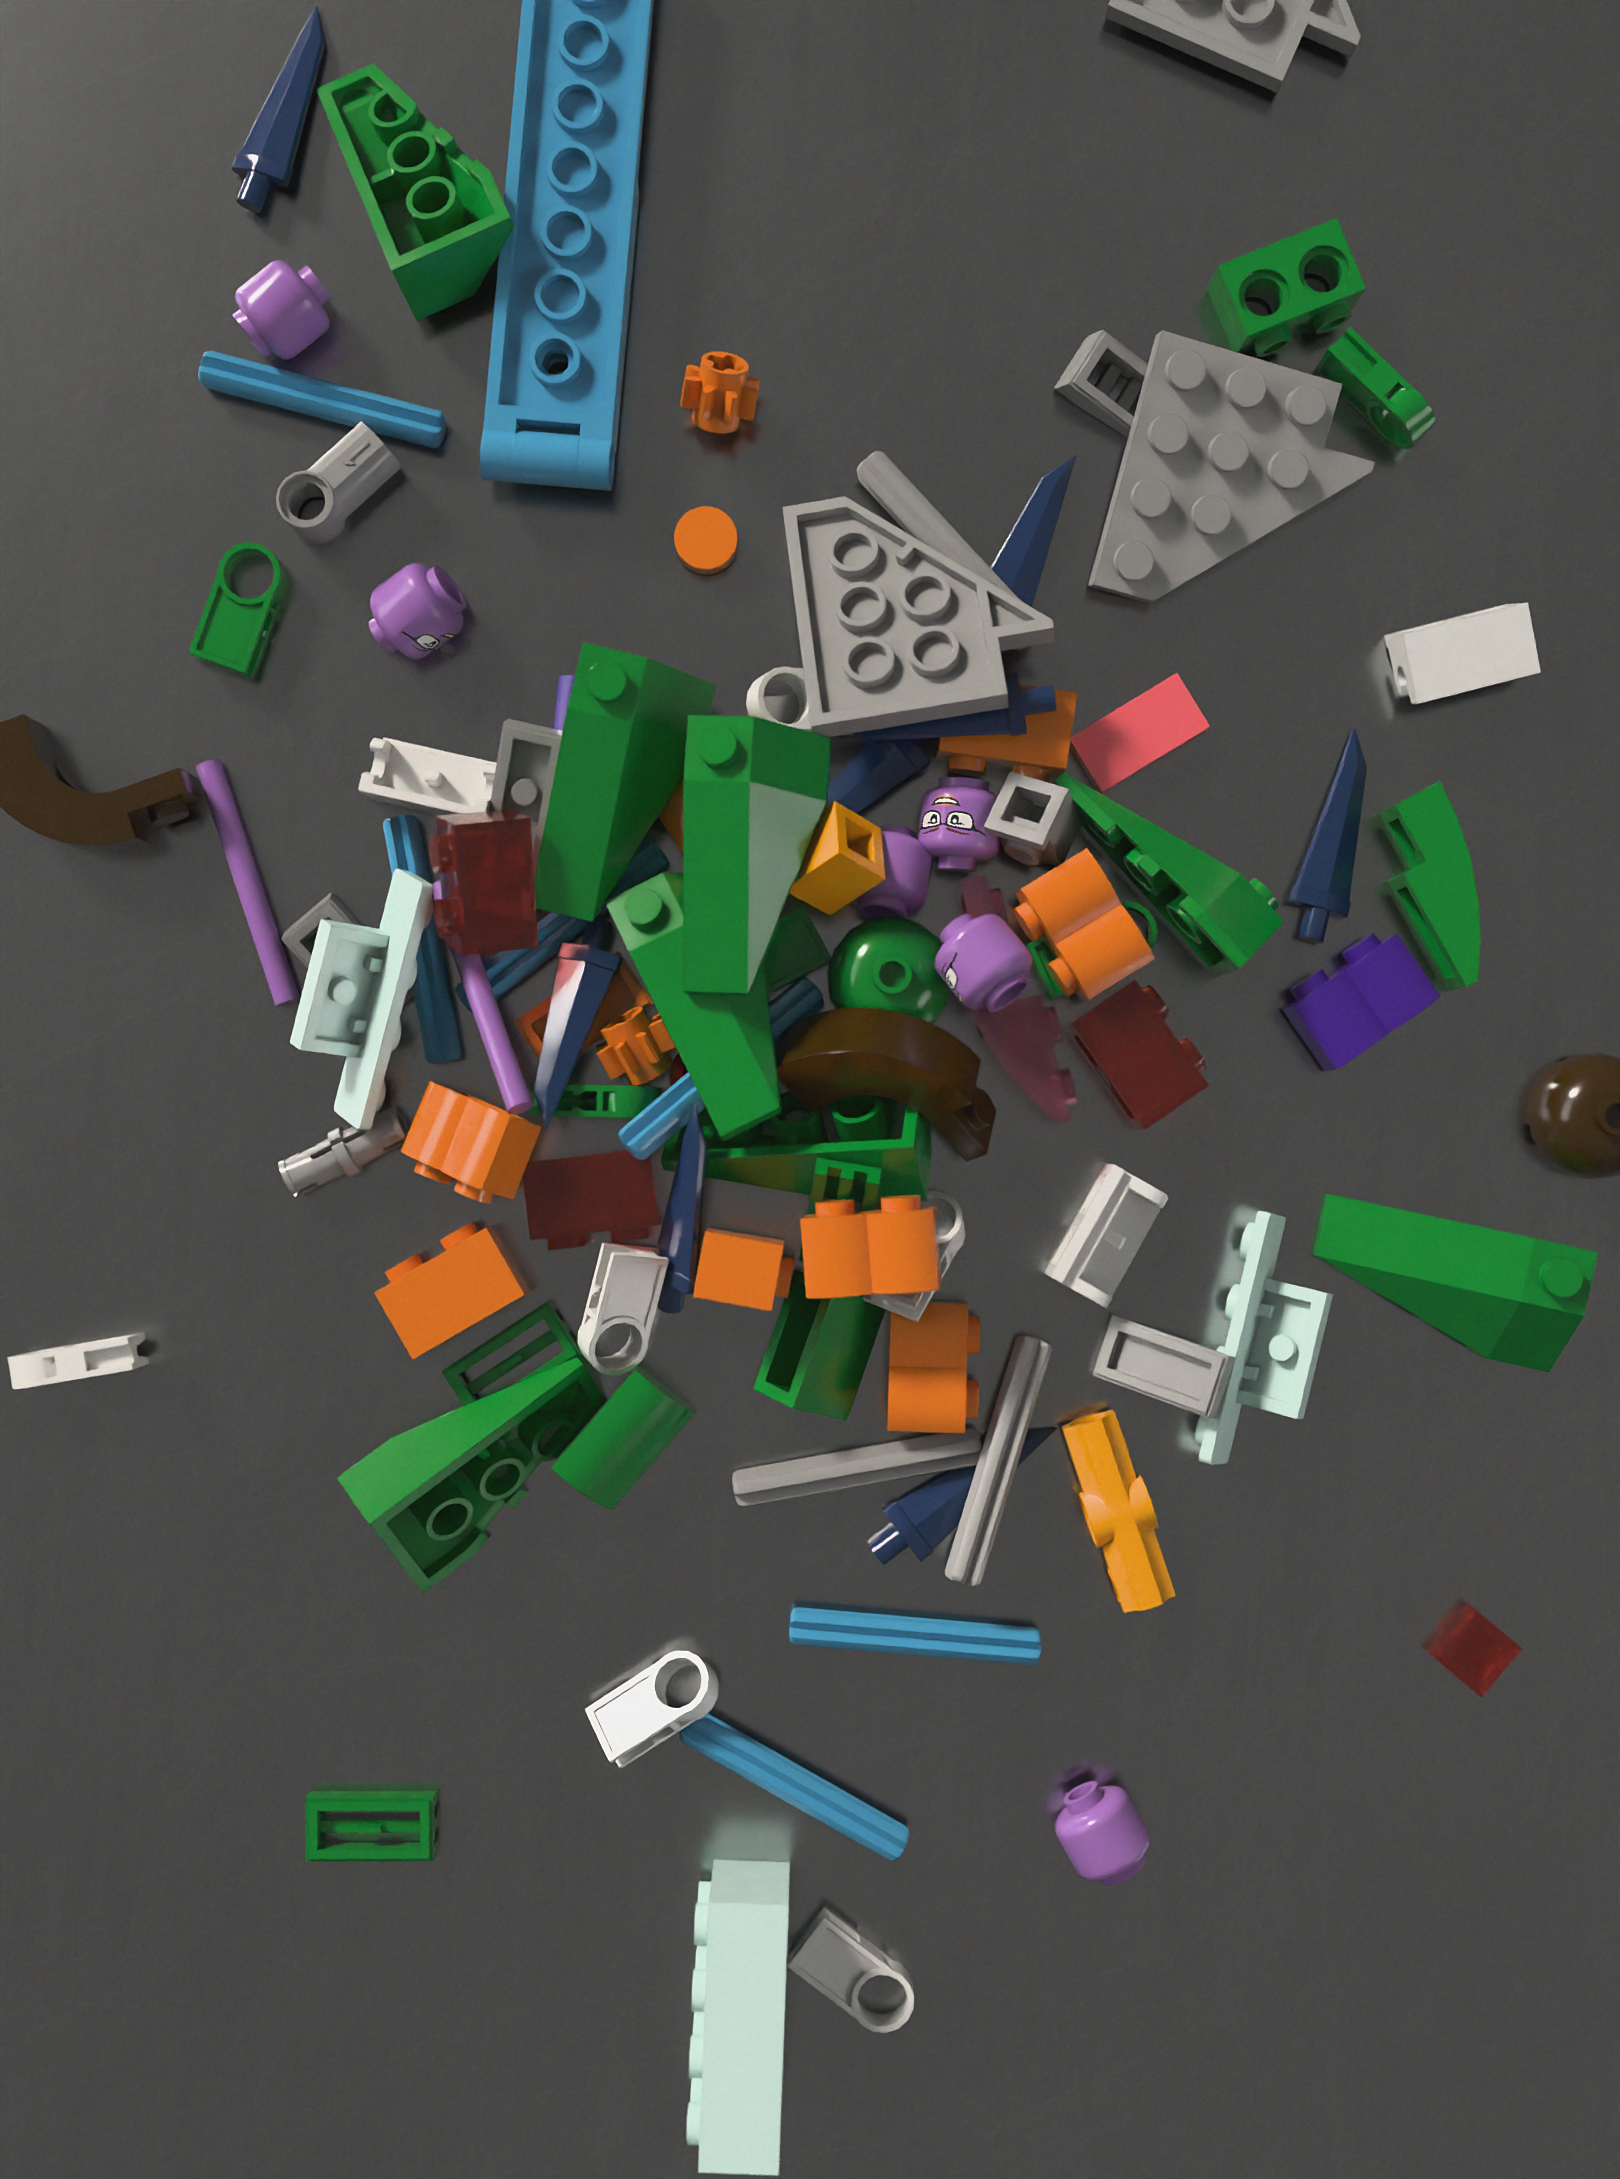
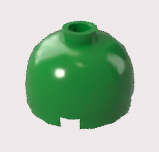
M897 916L870 918L850 929L834 948L827 971L829 1000L834 1009L854 1007L885 1009L911 1015L934 1024L947 1008L952 991L935 969L936 955L942 946L940 939L920 922Z

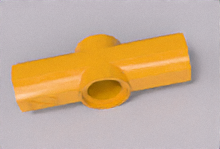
M1109 1410L1077 1418L1061 1426L1082 1489V1492L1078 1493L1080 1504L1093 1541L1097 1548L1101 1547L1116 1599L1124 1613L1144 1611L1164 1604L1165 1601L1175 1597L1176 1594L1154 1529L1158 1528V1522L1149 1493L1141 1475L1135 1474L1128 1453L1129 1449L1119 1425L1120 1422L1117 1420L1115 1412Z

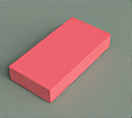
M1176 673L1071 736L1070 748L1095 790L1102 794L1205 732L1210 725L1182 679Z

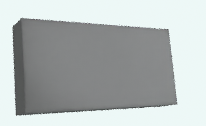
M1112 1315L1093 1376L1204 1417L1216 1419L1236 1357Z

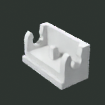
M1528 603L1504 604L1384 635L1386 648L1389 649L1400 697L1409 695L1411 704H1419L1541 673Z
M384 737L383 739H372L370 750L374 752L373 766L371 772L362 773L358 791L372 801L486 826L496 769L495 762Z
M1105 1163L1044 1273L1107 1308L1157 1215L1166 1204L1168 1195L1115 1164Z

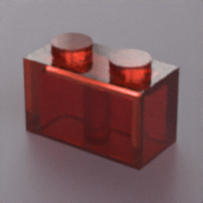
M513 809L436 816L437 834L430 835L429 857L434 873L440 874L442 899H436L433 906L434 924L438 937L440 939L445 938V944L462 956L538 947L531 818Z
M1133 980L1068 1023L1065 1028L1135 1129L1146 1130L1209 1085L1201 1075V1072L1207 1069V1065L1197 1048L1186 1037L1178 1041L1164 1020L1170 1017L1171 1014L1163 999L1151 985H1147L1142 989L1138 982Z
M628 1151L528 1162L522 1176L530 1240L547 1238L548 1250L586 1246L585 1234L610 1231L612 1243L650 1238L648 1226L663 1223L655 1152L643 1160L636 1159Z

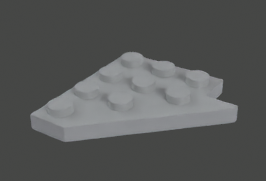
M1110 0L1105 14V18L1276 93L1280 88L1302 36L1350 57L1361 38L1347 0Z
M1162 330L1159 332L1154 340L1088 586L1146 603L1155 601L1372 472L1375 462L1325 447L1342 384Z
M845 496L783 507L812 733L832 737L1008 708V694L1000 651L1054 642L1052 619Z

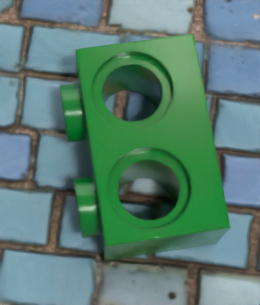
M1338 218L1218 265L1207 288L1232 351L1244 355L1255 351L1258 357L1267 356L1281 350L1293 341L1292 335L1314 327L1316 333L1319 334L1342 325L1352 317V309L1366 290ZM1317 274L1322 276L1328 282L1330 291L1317 292L1307 285L1304 275ZM1258 297L1265 300L1272 310V315L1258 316L1252 313L1246 306L1245 299Z

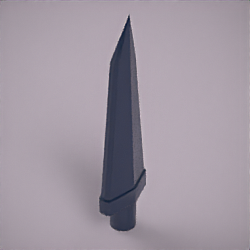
M317 5L294 44L240 153L236 154L231 167L234 173L245 177L236 201L240 206L251 212L260 213L270 186L287 187L293 174V163L325 47Z
M1076 456L1041 478L990 567L1009 589L1030 607H1033Z
M1017 672L1004 674L1008 694V708L851 734L869 741L1003 734L1016 736L1027 734L1026 715L1056 711L1053 685L1021 690Z
M1355 726L1337 769L1297 882L1292 886L1289 902L1305 908L1298 938L1312 943H1323L1329 917L1347 918L1351 905L1349 899L1367 765Z
M932 738L868 740L829 783L828 805L836 801L856 814H860L916 774L920 775L931 765L930 760L920 748Z
M597 917L594 923L588 921L581 945L561 942L557 954L558 964L534 1085V1093L545 1132L615 975L619 974L622 965V957L606 952L613 924L602 918Z
M695 1103L683 1138L656 1247L659 1250V1257H667L669 1259L657 1308L662 1312L671 1314L679 1313L682 1310L684 1293H694L698 1271L707 1143Z
M1057 1428L1028 1430L1016 1469ZM977 1466L946 1471L900 1500L893 1501L882 1510L893 1527L869 1544V1547L883 1566L908 1547H910L920 1562L933 1553V1550L959 1525Z

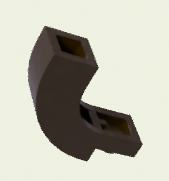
M24 714L0 722V807L23 826L48 838L75 848L93 852L123 853L154 846L146 824L147 821L151 820L153 826H161L179 821L190 814L187 807L205 801L197 777L180 767L110 792L90 793L80 791L67 779L61 770L45 725Z
M854 1007L832 1009L813 1014L794 1022L783 1031L776 1052L778 1079L809 1112L851 1096L876 1095L888 1097L903 1102L924 1115L966 1162L988 1153L996 1117V1108L989 1095L976 1086L981 1059L971 1048L946 1030L904 1013L878 1008Z

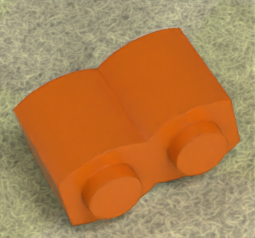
M1087 848L1015 893L1021 905L1013 909L1014 914L1031 941L1035 942L1042 938L1055 959L1047 964L1048 969L1060 990L1067 997L1076 993L1082 1002L1088 1001L1155 960L1139 928L1121 904L1107 876Z
M429 1080L401 1152L417 1160L414 1172L450 1185L453 1177L457 1179L454 1187L455 1192L476 1201L490 1204L494 1194L514 1199L542 1127L515 1114H508L507 1111L472 1095Z
M920 1195L881 1198V1210L855 1211L854 1200L816 1202V1214L805 1215L800 1219L806 1298L925 1292L939 1290L942 1285L936 1206L921 1207Z
M929 1301L918 1322L890 1311L887 1431L965 1434L966 1419L978 1418L979 1383L978 1380H967V1354L979 1355L980 1316H968L967 1302Z

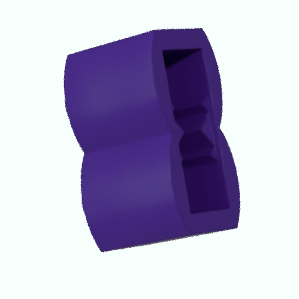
M1374 932L1367 935L1342 953L1347 964L1328 977L1321 968L1290 989L1295 1000L1282 1010L1324 1071L1337 1070L1441 997L1398 934L1388 936L1382 940H1379Z

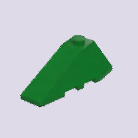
M374 63L316 88L389 267L416 321L474 296L514 228L512 219L491 172L478 159L475 161L470 159L457 146L454 137L443 127L438 129L419 111L416 102Z
M583 642L567 706L529 907L594 923L605 905V901L612 894L632 862L638 847L655 820H658L669 802L668 799L682 779L685 767L688 715L710 716L716 691L715 684L647 657Z
M688 715L683 789V992L685 994L751 996L779 927L778 919L794 881L797 882L804 865L803 857L816 825H820L828 806L832 746L830 737L755 716Z
M1062 773L1052 783L1069 789L1082 823L1080 828L1214 977L1232 972L1243 966L1284 923L1281 917L1274 911L1279 907L1277 899L1256 878L1248 882L1236 870L1066 773Z
M662 872L606 900L605 903L721 1139L725 1141L781 1113L782 1106L775 1043L771 1033L768 1001H770L769 988L765 977L764 964L751 996L685 994L683 992V873Z
M787 1088L788 1092L780 1094L781 1113L725 1141L721 1139L707 1109H703L698 1114L707 1143L706 1178L810 1195L818 1157L881 1168L875 1204H880L881 1198L903 1195H920L921 1201H927L932 1161L930 1121L916 1109L898 1100L876 1095H858L838 1100L809 1112ZM688 1123L665 1142L661 1157L663 1170L675 1172ZM827 1176L824 1198L836 1199L840 1181L839 1177ZM853 1180L850 1200L861 1204L865 1182Z
M1326 1194L1313 1256L1373 1292L1382 1295L1412 1313L1418 1319L1437 1328L1486 1359L1550 1373L1585 1316L1598 1252Z
M576 1357L390 1438L337 1479L368 1524L422 1594H424L476 1554L489 1538L484 1531L487 1525L505 1504L512 1508L518 1505L528 1493L522 1486L523 1483L542 1461L556 1460L601 1408L605 1400L582 1362Z

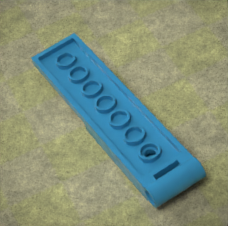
M522 0L504 204L512 219L514 228L499 252L484 427L480 448V472L483 480L610 491L612 488L638 215V172L654 0ZM562 362L568 365L567 369L561 374L553 375L548 373L549 368L555 363Z

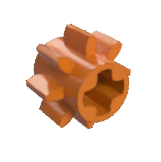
M708 352L702 356L700 367L691 364L686 366L680 406L681 408L693 409L692 421L703 430L721 434L734 432L739 427L740 418L749 421L754 420L760 379L747 376L749 365L743 358L728 352Z
M634 1007L611 1018L600 1028L606 1041L595 1047L598 1051L596 1054L610 1080L624 1073L629 1084L637 1086L658 1077L672 1065V1061L666 1051L676 1046L660 1014L648 1019L643 1007Z

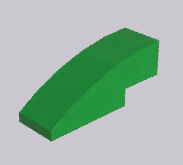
M1438 781L1379 815L1409 868L1407 871L1388 880V883L1448 991L1468 987L1478 981L1481 947L1479 899L1471 857L1458 817L1441 781Z

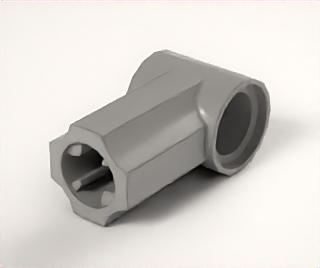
M361 421L307 471L294 472L282 481L276 495L277 509L290 528L305 542L316 545L329 543L340 535L344 529L346 518L402 466L378 436ZM317 496L325 498L324 509L320 515L310 520L299 519V509L304 501Z

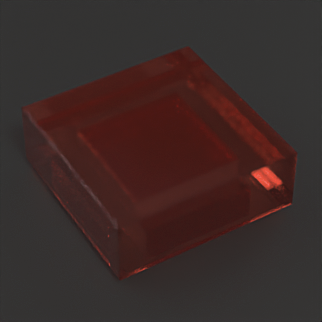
M1466 1603L1427 1652L1482 1698L1522 1648L1474 1607Z

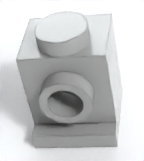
M1010 771L986 820L984 829L989 834L1001 837L1004 851L1021 863L1033 866L1049 863L1059 866L1065 861L1082 823L1068 788ZM1033 801L1047 805V807L1045 808L1033 803Z

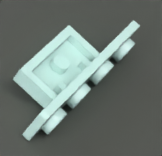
M395 869L379 929L325 919L320 920L290 1043L299 1050L347 1056L334 1103V1111L356 1129L370 1130L375 1112L381 1108L384 1102L386 1092L384 1077L391 1051L397 1047L401 1037L400 1016L406 993L413 986L416 979L417 950L422 931L428 926L433 914V885L412 872Z
M1258 1211L1255 1223L1249 1222L1241 1239L1240 1257L1246 1260L1240 1285H1233L1226 1302L1225 1319L1231 1322L1226 1345L1219 1346L1216 1350L1236 1358L1216 1419L1200 1415L1197 1423L1195 1443L1201 1446L1198 1460L1203 1463L1217 1465L1228 1462L1242 1404L1295 1419H1304L1333 1294L1272 1279L1286 1218L1283 1216Z

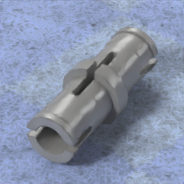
M392 1106L374 1116L370 1130L356 1129L354 1126L344 1130L340 1126L328 1132V1139L316 1144V1146L279 1161L278 1167L289 1191L296 1198H299L305 1193L345 1173L352 1177L362 1172L364 1164L402 1146L409 1129L398 1109L396 1110V1107Z

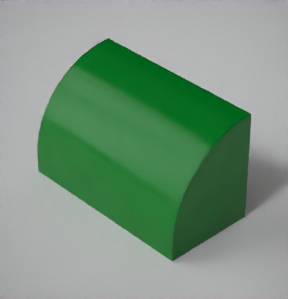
M795 1269L790 1282L788 1298L784 1299L753 1389L791 1409L847 1422L886 1309L864 1301V1295L806 1298L804 1271Z
M639 1363L556 1460L551 1469L590 1500L607 1509H615L697 1411Z

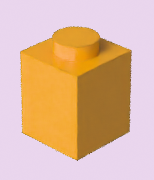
M836 801L828 805L820 825L815 827L803 857L804 865L797 882H793L789 893L795 898L831 916L885 880L881 828Z

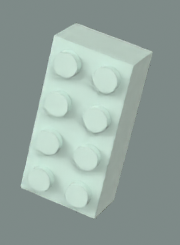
M714 1859L711 1881H699L694 1925V1945H697L696 1964L693 1970L691 2010L694 2012L689 2058V2079L692 2080L690 2102L688 2103L686 2145L699 2146L698 2173L779 2176L790 1862Z

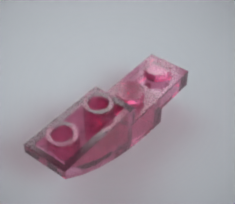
M986 875L960 881L957 891L963 914L969 913L974 919L982 915L997 914L1008 924L1002 892L1000 888L989 890ZM1041 994L1015 1000L997 1012H990L987 1008L973 1010L964 1005L968 1017L985 1049L1007 1080L1023 1098L1051 1123L1071 1120L1068 1107L1077 1105V1096L1069 1068L1059 1070L1053 1045L1062 1043V1033L1055 1007L1049 1006L1044 1008Z

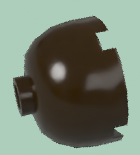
M1603 1053L1571 1056L1547 1067L1532 1085L1524 1110L1526 1125H1530L1531 1136L1536 1143L1533 1147L1538 1156L1556 1171L1581 1179L1619 1176L1620 1058Z

